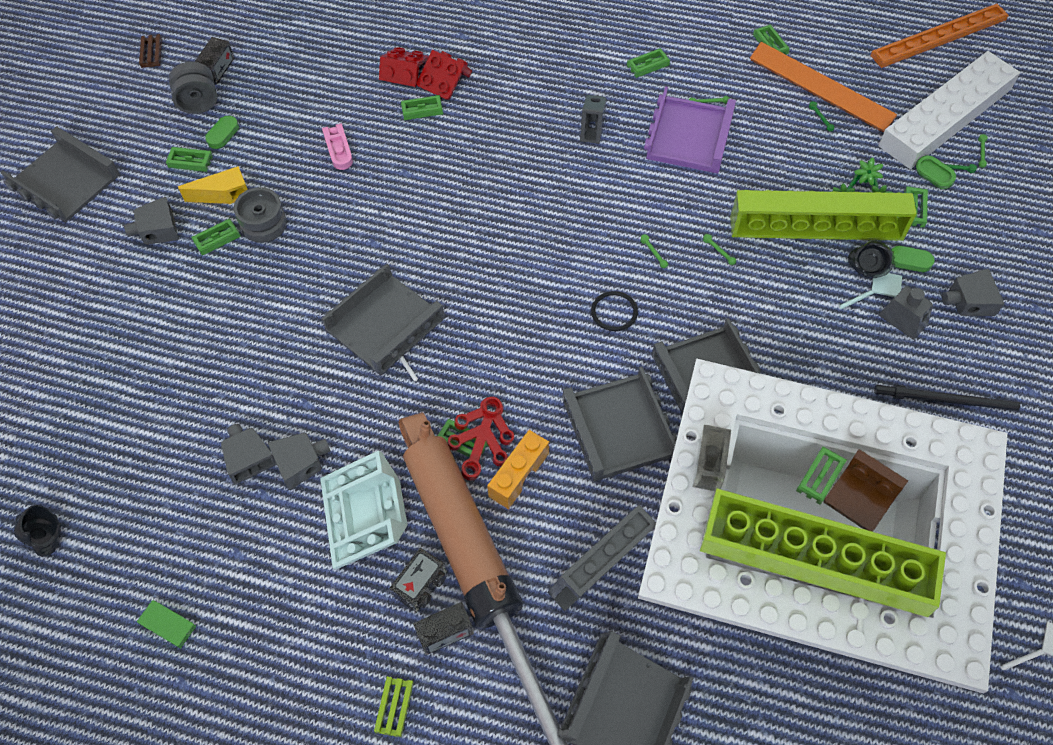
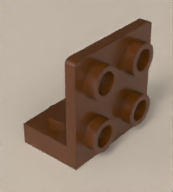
M859 449L823 502L862 529L873 532L909 480Z

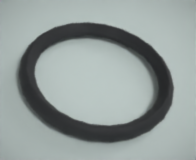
M609 291L599 295L594 300L591 307V315L595 323L601 328L609 331H622L634 324L638 315V307L629 295L619 291ZM613 295L627 299L633 307V317L627 324L619 327L603 324L596 315V306L601 299Z

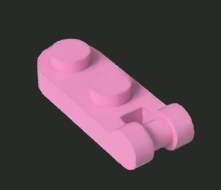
M342 123L336 124V127L322 128L333 166L339 170L348 169L352 165L353 159Z

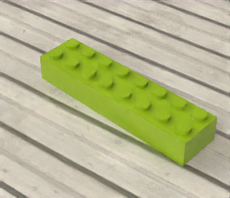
M737 190L730 220L732 237L904 241L917 213L913 193Z
M716 488L711 502L700 547V552L924 617H929L940 605L946 552Z

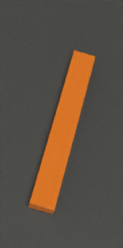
M994 4L875 49L871 52L870 56L883 68L1006 21L1009 15L998 4Z
M760 42L750 57V60L883 133L897 117L896 113L763 42Z

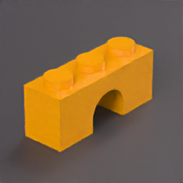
M528 430L487 485L488 497L509 510L522 492V486L531 470L536 472L549 455V441Z

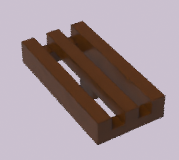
M156 34V37L149 35L148 38L145 35L141 36L139 56L141 68L160 66L162 47L160 34ZM153 43H156L154 60L155 62H152Z

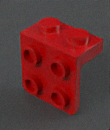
M394 47L393 50L387 51V53L380 56L379 80L416 87L419 77V66L427 61L428 56L423 55L421 51L407 52L404 48Z
M432 49L418 78L417 86L435 95H440L445 100H449L461 75L469 78L472 70L467 67L468 63L460 58H457V60L452 59L450 54L444 51L439 53Z

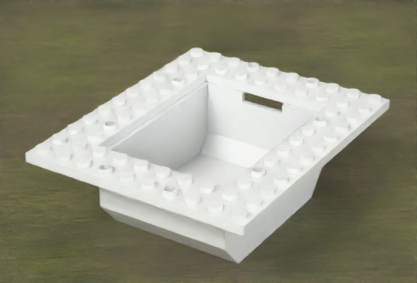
M696 359L638 599L984 694L988 691L1008 433ZM774 410H779L782 414H776ZM692 436L695 440L690 441L686 437ZM730 438L726 473L722 483L726 448ZM906 442H910L913 447L908 446ZM822 446L847 459L830 490L843 474L859 449L909 480L873 532L934 549L936 526L940 519L937 550L946 552L939 608L929 617H924L866 599L864 604L859 602V597L700 552L716 488L861 528L824 502L819 505L814 498L809 499L806 497L807 494L803 492L800 494L796 490ZM823 456L806 484L809 488L812 487L829 458L828 456ZM833 461L816 492L821 494L839 464L837 461ZM675 506L679 511L672 512L669 507ZM984 509L988 510L991 516L985 514ZM977 586H981L985 593H981ZM858 619H864L863 633L857 630Z

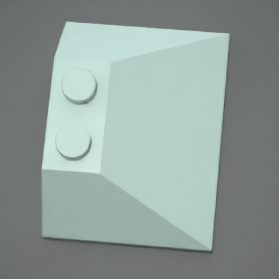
M378 450L320 478L333 569H339L394 545L399 541L407 527L399 478L381 451Z

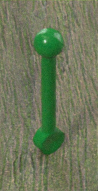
M810 102L809 108L814 110L827 126V131L832 132L835 128L834 125L830 124L817 108L816 102Z
M945 164L952 169L968 170L970 173H974L977 170V166L974 164L969 166Z

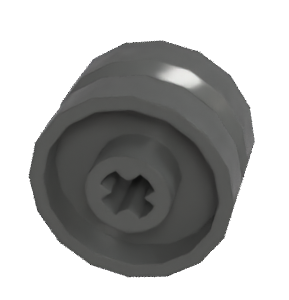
M185 62L172 69L169 74V85L175 107L189 114H199L213 108L217 102V91L213 74L206 65L198 62Z
M255 187L240 194L234 202L233 210L243 235L248 240L256 243L275 240L285 230L287 219L279 196L273 190L265 187Z

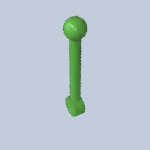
M724 96L723 98L695 99L693 97L689 98L690 101L695 102H723L725 104H727L728 99H730L728 96Z
M981 134L978 138V141L981 142V160L978 165L981 168L987 166L985 142L988 137L985 134Z
M646 234L642 235L641 243L648 246L660 262V267L666 268L668 262L662 259L649 242V236Z
M710 234L703 236V241L710 243L728 260L729 265L736 264V258L730 257L712 240Z

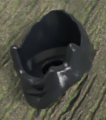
M869 241L865 245L853 249L848 256L849 265L864 277L878 278L885 276L892 270V267L896 266L894 251L879 241Z
M42 505L30 506L17 515L14 535L20 542L32 547L40 557H47L55 552L61 537V523L57 515Z

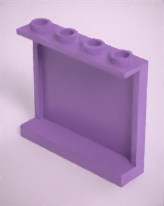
M665 86L663 94H659L657 106H659V109L655 108L653 120L655 123L650 124L648 135H651V137L646 138L645 141L646 159L719 174L736 100L728 99L726 107L667 96L668 87Z

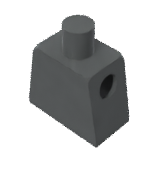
M586 95L582 109L581 142L600 144L605 120L606 97ZM595 122V128H591L589 123Z
M166 197L134 209L135 222L124 225L128 237L139 234L146 245L179 240L173 211Z
M989 269L956 278L950 291L943 292L942 294L943 304H955L961 316H996L1004 305Z
M905 286L878 316L915 340L927 327L933 304L924 297L925 293L922 289H911Z
M233 424L227 429L230 437L221 442L227 473L235 485L277 465L271 451L253 428L243 431L240 424Z
M307 433L293 435L268 443L288 490L295 488L320 472L322 466L318 457L331 452L326 439L311 444Z

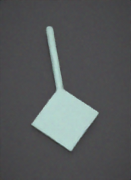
M888 273L885 276L873 278L870 291L841 304L839 308L843 309L874 293L896 297L901 291L902 276Z

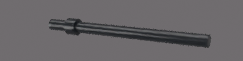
M876 384L874 388L875 394L890 395L895 399H904L906 397L1019 411L1020 402L909 389L904 385L896 384L894 387Z

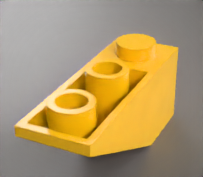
M239 166L178 186L184 202L232 204L240 194L248 190Z

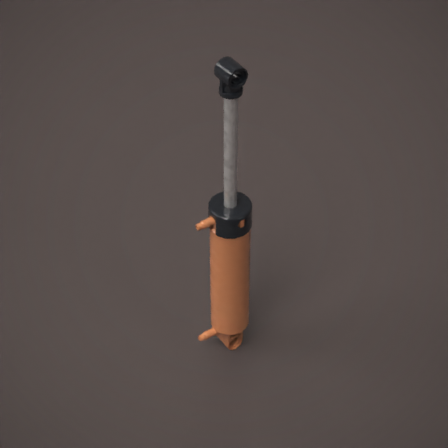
M423 412L399 419V428L408 447L403 455L405 464L461 588L464 601L475 626L478 628H489L496 625L549 745H568L566 740L557 736L560 726L510 619L522 609L523 601L502 562L445 438L434 435L430 422Z

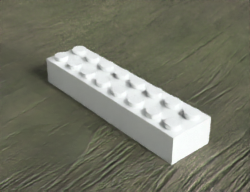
M987 51L886 128L879 147L911 170L916 166L917 161L921 157L931 154L1008 93L1014 86L1020 72Z

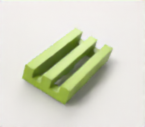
M386 677L374 728L375 733L402 738L414 685L413 681ZM394 685L395 690L386 728H382L391 687ZM401 687H406L397 729L392 730Z

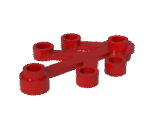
M496 397L483 399L480 408L467 414H458L455 418L454 425L459 430L466 429L469 422L483 418L481 425L459 435L453 434L449 436L447 441L450 450L457 451L460 449L461 444L476 438L470 458L464 461L461 467V474L466 480L472 481L477 479L481 472L479 459L485 441L493 454L492 461L496 466H502L508 458L507 453L501 449L490 429L493 420L501 433L499 436L500 443L510 445L513 442L514 433L508 429L501 416L503 404ZM487 407H493L495 411L491 412ZM463 419L466 424H459L458 420ZM503 435H509L511 439L505 440ZM456 440L459 444L452 445L450 441ZM501 455L504 460L499 461L496 459V456ZM466 469H472L474 474H467Z

